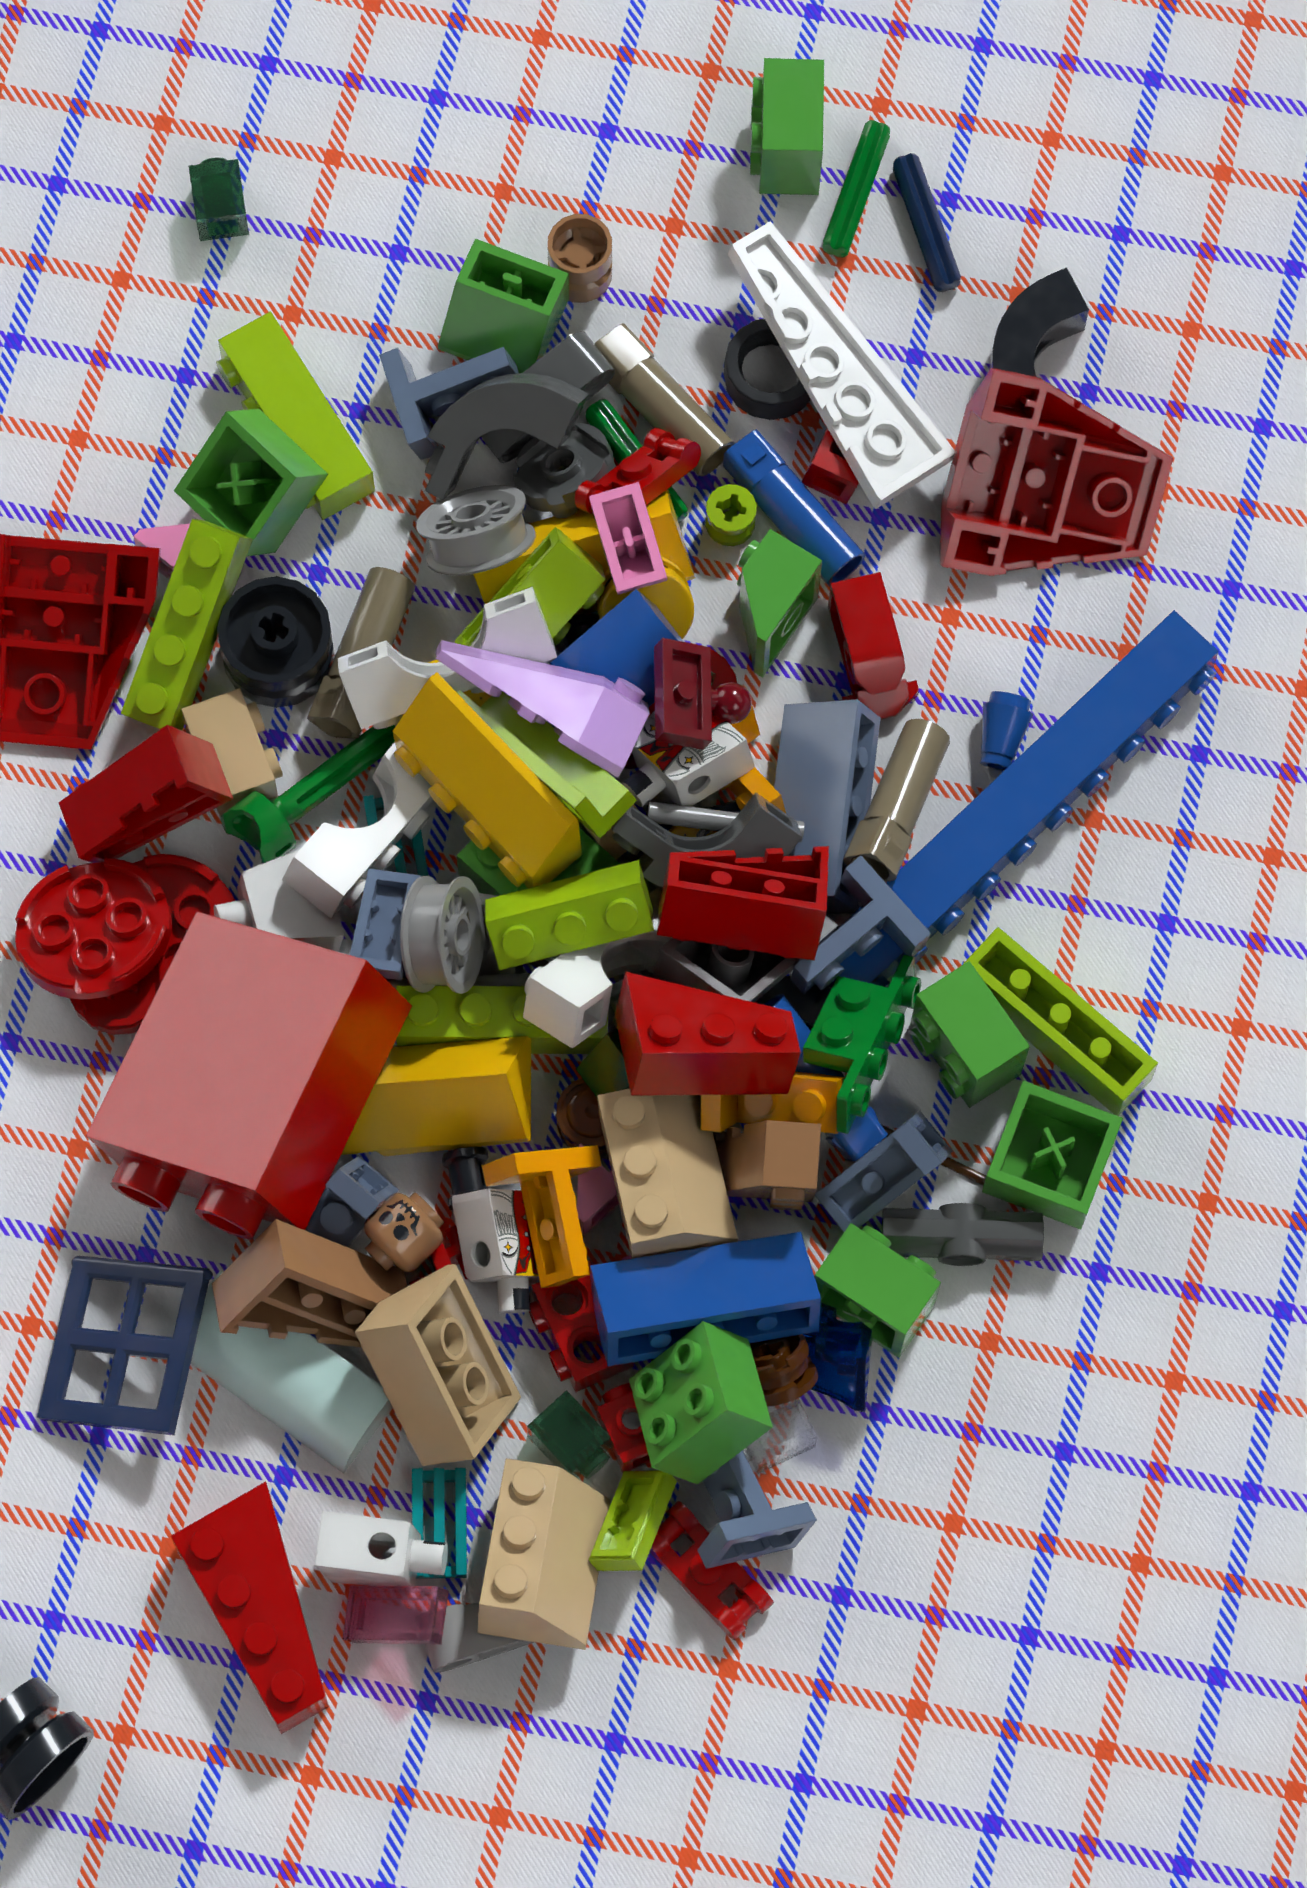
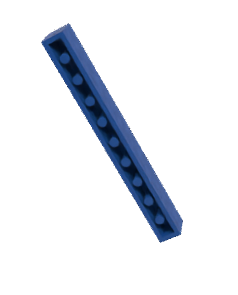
M1175 610L899 870L895 880L886 882L930 931L929 939L937 932H940L943 936L949 933L963 918L965 913L961 909L974 896L979 901L987 897L1001 880L997 874L1010 862L1015 866L1020 865L1036 848L1037 843L1034 839L1046 828L1052 832L1058 829L1072 814L1073 808L1070 805L1082 793L1088 798L1095 794L1109 778V774L1106 771L1118 759L1123 763L1128 762L1144 745L1145 740L1142 736L1154 725L1159 729L1165 727L1179 712L1181 706L1177 703L1189 691L1194 695H1198L1213 680L1216 675L1213 667L1219 651ZM861 906V907H860L854 914H852L841 926H843L848 920H850L854 915H856V914H857L861 909H863L864 907ZM882 928L879 931L884 937L862 957L853 952L840 963L844 968L840 976L888 988L891 982L887 979L896 972L903 955L906 954ZM926 946L913 956L915 957V964L927 952L928 948ZM836 979L829 985V987H833Z

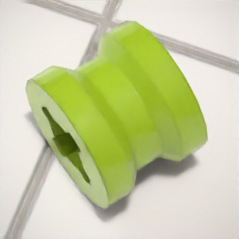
M727 484L714 490L707 500L705 527L708 535L715 542L723 546L743 544L751 538L755 530L757 504L754 496L746 488ZM730 508L729 511L723 513V511H724L725 509Z

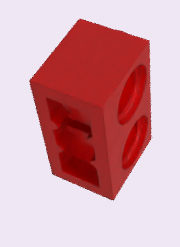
M588 1260V1266H589V1270H590V1265H593V1264H592L591 1260ZM590 1275L555 1287L541 1288L540 1282L531 1285L534 1302L530 1303L531 1310L528 1312L538 1334L545 1331L549 1333L555 1350L548 1352V1355L560 1382L569 1379L576 1393L634 1367V1362L607 1366L604 1354L600 1360L594 1363H583L574 1355L575 1348L582 1342L592 1341L602 1347L595 1317ZM562 1294H573L580 1299L582 1306L579 1311L572 1315H562L554 1310L552 1303Z

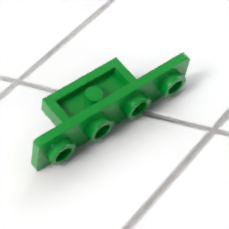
M903 955L888 988L838 976L803 1046L804 1063L847 1073L837 1095V1132L848 1134L856 1116L864 1117L870 1101V1086L873 1079L878 1081L882 1079L888 1060V1047L890 1043L898 1044L904 1028V1013L906 1009H914L916 995L921 990V978L915 977V957Z

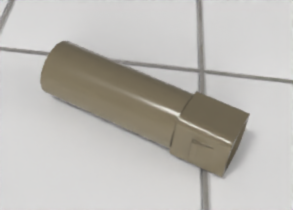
M624 323L617 326L595 343L596 347L615 369V374L609 384L618 394H622L653 428H660L672 433L675 440L687 438L700 445L701 457L697 466L693 469L699 476L702 477L711 473L723 463L724 453L735 442L655 360L654 354Z
M373 567L369 570L328 675L324 676L307 719L329 736L336 738L360 737L362 729L339 675L337 658L383 641H387L391 646L393 645L415 590V584L399 572L383 567Z
M924 719L906 721L864 820L859 822L843 861L847 866L861 855L885 882L897 878L912 842L910 836L950 744V737L942 727Z

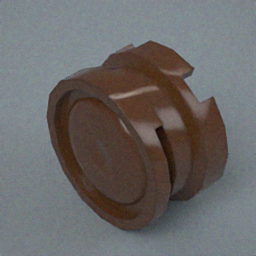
M582 1078L573 1081L562 1091L557 1102L556 1120L560 1138L568 1148L579 1147V1144H582L584 1147L598 1145L600 1157L606 1156L608 1153L599 1117L598 1099Z
M803 1334L750 1343L767 1407L785 1404L801 1397L812 1389L818 1381L819 1373L810 1356H808L809 1346Z

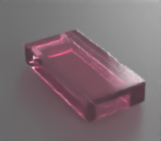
M350 1586L342 1639L352 1643L442 1645L449 1590L438 1586Z

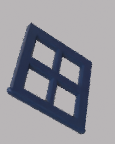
M77 1255L71 1261L72 1270L37 1418L50 1422L175 1435L208 1284L213 1273L209 1268ZM93 1279L130 1283L119 1332L82 1328ZM146 1285L184 1288L173 1337L135 1333ZM76 1350L114 1354L103 1404L65 1399ZM129 1356L167 1360L156 1409L118 1405Z

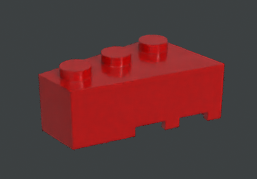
M166 725L95 777L77 786L74 792L58 803L78 858L95 863L104 862L105 858L118 859L234 798L213 744Z
M829 846L813 847L811 855L783 856L782 848H768L765 850L764 857L736 858L734 850L670 852L659 901L657 935L672 937L680 941L703 942L726 946L735 950L746 949L776 954L784 958H801L815 961L827 912Z
M625 972L615 1010V1018L631 1096L764 1095L789 1093L801 1054L791 1011Z

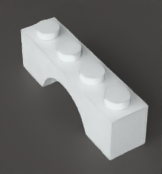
M533 587L484 604L481 629L470 647L549 664V660L557 658L553 639ZM387 641L337 658L339 675L361 729L372 725L375 729H382L399 722L403 717L402 714H405L427 680L436 672L456 692L459 690L462 692L471 690L472 693L484 692L443 663H424L409 659L394 649Z
M395 743L384 754L372 776L383 798L384 818L362 828H343L324 822L296 853L282 878V881L330 918L336 914L343 904L352 909L363 896L368 868L385 871L401 850L396 846V843L403 835L412 840L430 817L425 810L434 801L428 792V789L432 786L419 773L412 777L401 767L393 754L396 751Z
M659 886L649 893L653 909L654 931L561 954L546 966L536 968L530 974L525 984L526 1001L523 1018L571 1048H574L605 1026L613 985L609 979L625 972H640L645 969L648 970V973L653 974L659 949L672 939V937L657 935L659 901L662 887Z

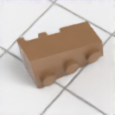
M765 1120L744 1125L743 1133H740L741 1128L735 1127L727 1128V1132H713L728 1196L770 1199V1208L779 1210H802L803 1202L813 1201L817 1190L821 1124Z
M275 1219L212 1283L219 1328L222 1333L237 1334L239 1326L267 1329L269 1338L285 1339L288 1332L315 1334L317 1343L361 1347L355 1331L377 1304L407 1287L404 1271L398 1267L392 1266L388 1271H385L371 1256L278 1219Z

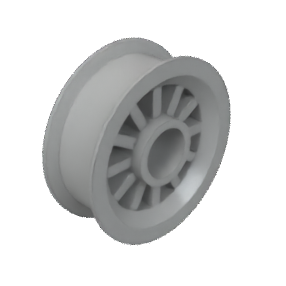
M505 485L481 486L452 494L428 507L419 516L416 523L418 533L428 539L431 549L426 557L428 567L434 572L444 575H468L502 566L526 552L534 543L536 532L534 527L523 519L522 510L526 504L524 493L515 487Z
M421 876L413 882L408 891L401 919V955L406 976L411 986L418 992H429L435 985H448L453 992L461 994L470 990L477 979L484 952L485 923L479 892L473 881L468 877L459 876L450 884H438L430 876Z

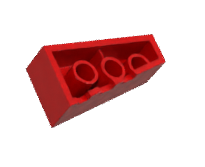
M265 1481L171 1535V1538L277 1728L283 1734L328 1708L329 1705L272 1498Z

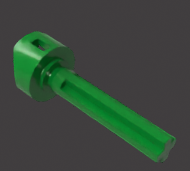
M395 725L382 729H375L372 726L361 734L359 738L353 740L274 799L273 802L257 791L251 792L221 814V823L226 834L235 836L254 847L260 853L262 864L284 856L296 846V840L290 825L297 822L382 758L395 743L393 735Z

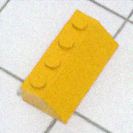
M438 672L433 674L393 730L396 751L393 753L394 757L410 776L415 777L419 773L432 786L428 789V792L444 812L449 814L454 810L466 822L463 825V829L481 850L488 846L501 859L498 862L500 870L512 884L519 887L524 883L528 888L550 883L582 855L578 818Z

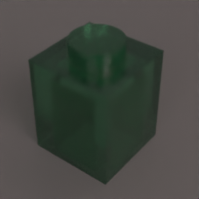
M215 157L206 159L197 165H189L200 241L249 235L238 159L226 160Z
M567 1390L527 1425L528 1438L554 1466L561 1467L576 1478L581 1474L586 1479L591 1478L610 1459L606 1451L611 1448V1436Z

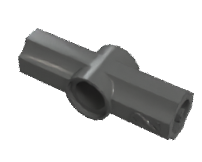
M972 1203L945 1204L940 1206L939 1210L883 1208L881 1233L890 1240L891 1245L889 1248L902 1257L913 1255L921 1258H938L939 1262L954 1266L983 1264L986 1259L1041 1261L1043 1257V1213L986 1211L984 1206Z

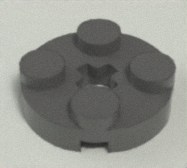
M575 423L577 430H572L569 438L558 449L536 437L531 439L521 449L515 461L519 469L516 476L513 474V480L516 488L524 493L528 506L538 511L551 512L556 518L571 517L579 510L575 504V493L579 485L586 480L597 482L616 467L613 452L605 436L599 429L589 424ZM562 465L564 467H567L565 470L556 472V470Z

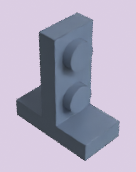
M504 347L416 380L410 362L399 348L379 355L407 443L420 460L431 457L437 447L436 441L428 438L432 429L428 417L433 415L440 417L453 403L472 388L485 381L508 374L519 373L516 363Z
M861 855L845 868L840 882L864 908L818 946L815 961L802 959L794 966L790 980L803 994L814 985H817L820 990L829 986L844 971L840 963L853 952L862 957L881 941L884 935L879 930L882 928L900 949L911 957L922 950L929 940L930 931Z
M368 868L350 955L367 960L385 979L402 980L407 978L402 961L400 942L402 912L411 885L421 876Z
M918 1111L898 1129L817 1192L815 1197L843 1232H845L850 1223L859 1228L923 1176H926L939 1166L953 1151L924 1114Z
M358 1156L340 1167L325 1184L327 1188L322 1193L305 1231L349 1247L364 1229L365 1221L391 1195L397 1193L399 1189Z
M742 1450L703 1480L714 1502L715 1512L722 1522H718L697 1551L707 1569L792 1549L798 1545L817 1519L808 1502L772 1510Z

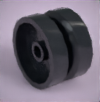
M275 576L256 579L236 590L222 608L217 626L225 673L235 689L240 688L243 696L252 702H256V704L274 708L297 705L317 693L323 677L328 675L335 654L328 610L316 592L301 582Z
M40 1677L31 1678L0 1702V1813L7 1820L17 1818L44 1797L78 1761L94 1736V1730L74 1711L54 1717L58 1709L59 1696Z

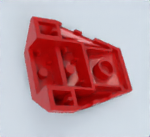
M991 368L966 405L955 447L956 454L952 459L941 501L940 565L946 568L995 576L1006 574V571L1025 568L1048 569L1053 568L1055 564L1078 561L1086 564L1146 556L1173 457L1039 377Z
M0 534V742L93 749L156 602L161 548Z

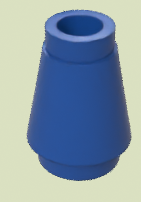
M991 692L989 702L983 703L981 765L1004 771L1012 764L1033 717V713L1029 711L1031 700L1013 693Z

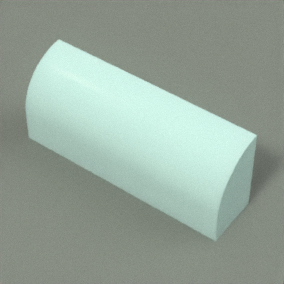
M219 1271L207 1289L191 1364L338 1470L345 1473L393 1409L384 1393L383 1387L323 1343H317V1339L310 1334L288 1332L285 1339L269 1338L267 1329L239 1326L237 1334L220 1332L212 1283L223 1273Z

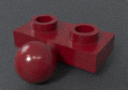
M662 638L654 646L655 741L704 750L712 742V713L729 724L739 723L748 716L752 701L749 692L742 685L728 682L719 685L716 689H711V647Z

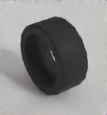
M755 320L739 329L728 344L724 361L726 390L736 406L753 417L767 420L788 418L804 409L811 400L800 380L787 391L768 393L755 389L744 379L742 365L744 358L750 351L760 346H780L766 320Z

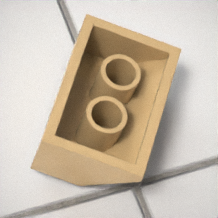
M630 1089L597 1095L601 1127L631 1258L738 1242L713 1132L701 1130V1095L631 1096Z
M456 1264L446 1265L380 1301L355 1331L362 1350L367 1355L383 1387L384 1393L389 1399L406 1433V1437L412 1444L422 1466L475 1459L521 1398Z
M505 1459L479 1601L477 1633L586 1650L599 1571L590 1563L589 1557L609 1510L611 1502L609 1498L559 1466Z

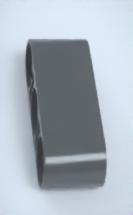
M579 331L561 341L523 373L547 375L567 382L589 393L586 400L588 401L610 382L615 374V369L584 331ZM498 429L482 435L481 438L501 463H506L515 459L521 449L534 436L515 429Z

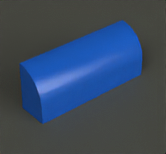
M635 589L549 664L603 676L613 683L618 678L625 679L645 693L642 700L648 703L649 708L655 702L654 646L662 638L684 641L657 606Z
M801 1232L590 1265L595 1317L607 1366L655 1359L702 1321L747 1338L749 1343L819 1332L821 1297Z

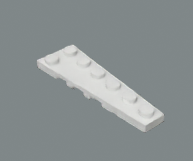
M771 221L732 244L728 252L729 258L875 509L952 461L956 454L953 447Z

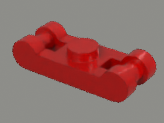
M654 428L646 435L641 448L622 460L619 465L605 474L597 482L586 480L579 485L575 493L576 507L593 514L589 496L639 482L645 504L648 505L697 466L701 457L700 445L687 438L675 440L672 433L660 428Z
M677 1501L666 1511L669 1517L660 1524L650 1553L731 1639L735 1640L747 1629L744 1624L757 1611L763 1614L774 1604V1601L765 1589L753 1580L737 1562L706 1569L697 1550L710 1533L682 1502ZM683 1533L693 1545L679 1557L670 1544ZM733 1586L742 1597L729 1608L719 1597Z

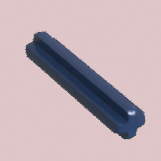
M914 153L900 156L894 160L893 172L934 289L937 292L953 290L960 285L961 275L920 159Z

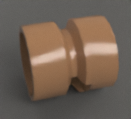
M573 214L562 218L552 227L548 235V266L569 273L568 301L586 303L598 299L607 291L612 281V236L609 229L600 219L588 214Z

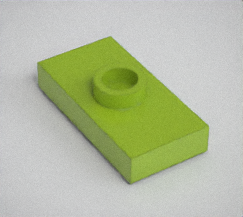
M659 1470L623 1472L589 1557L590 1563L597 1571L643 1570L677 1483L673 1475Z

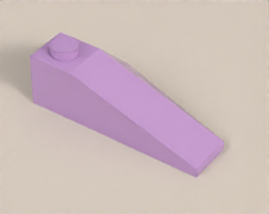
M441 640L436 648V659L489 695L499 697L502 691L511 696L508 703L518 711L517 714L530 723L545 724L548 721L555 726L554 731L560 736L558 739L560 743L617 778L619 777L649 716L648 703L642 700L645 693L637 686L622 678H618L613 683L603 676Z

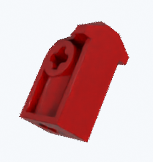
M881 572L831 583L828 610L852 695L842 697V700L858 699L881 718L880 720L895 717L918 696L919 688L917 680L907 682L905 678L902 679L906 668Z

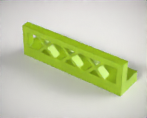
M461 690L457 692L578 820L599 838L637 801L632 793L607 771L558 741L560 736L547 721L545 724L530 723L517 714L518 711L508 703L511 696L502 691L499 697L491 696L481 707Z

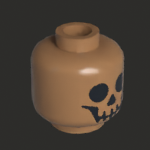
M416 1192L410 1197L402 1193H395L365 1221L364 1231L371 1242L364 1249L385 1271H388L395 1265L404 1272H413L442 1244L443 1235L439 1228L444 1224V1221Z

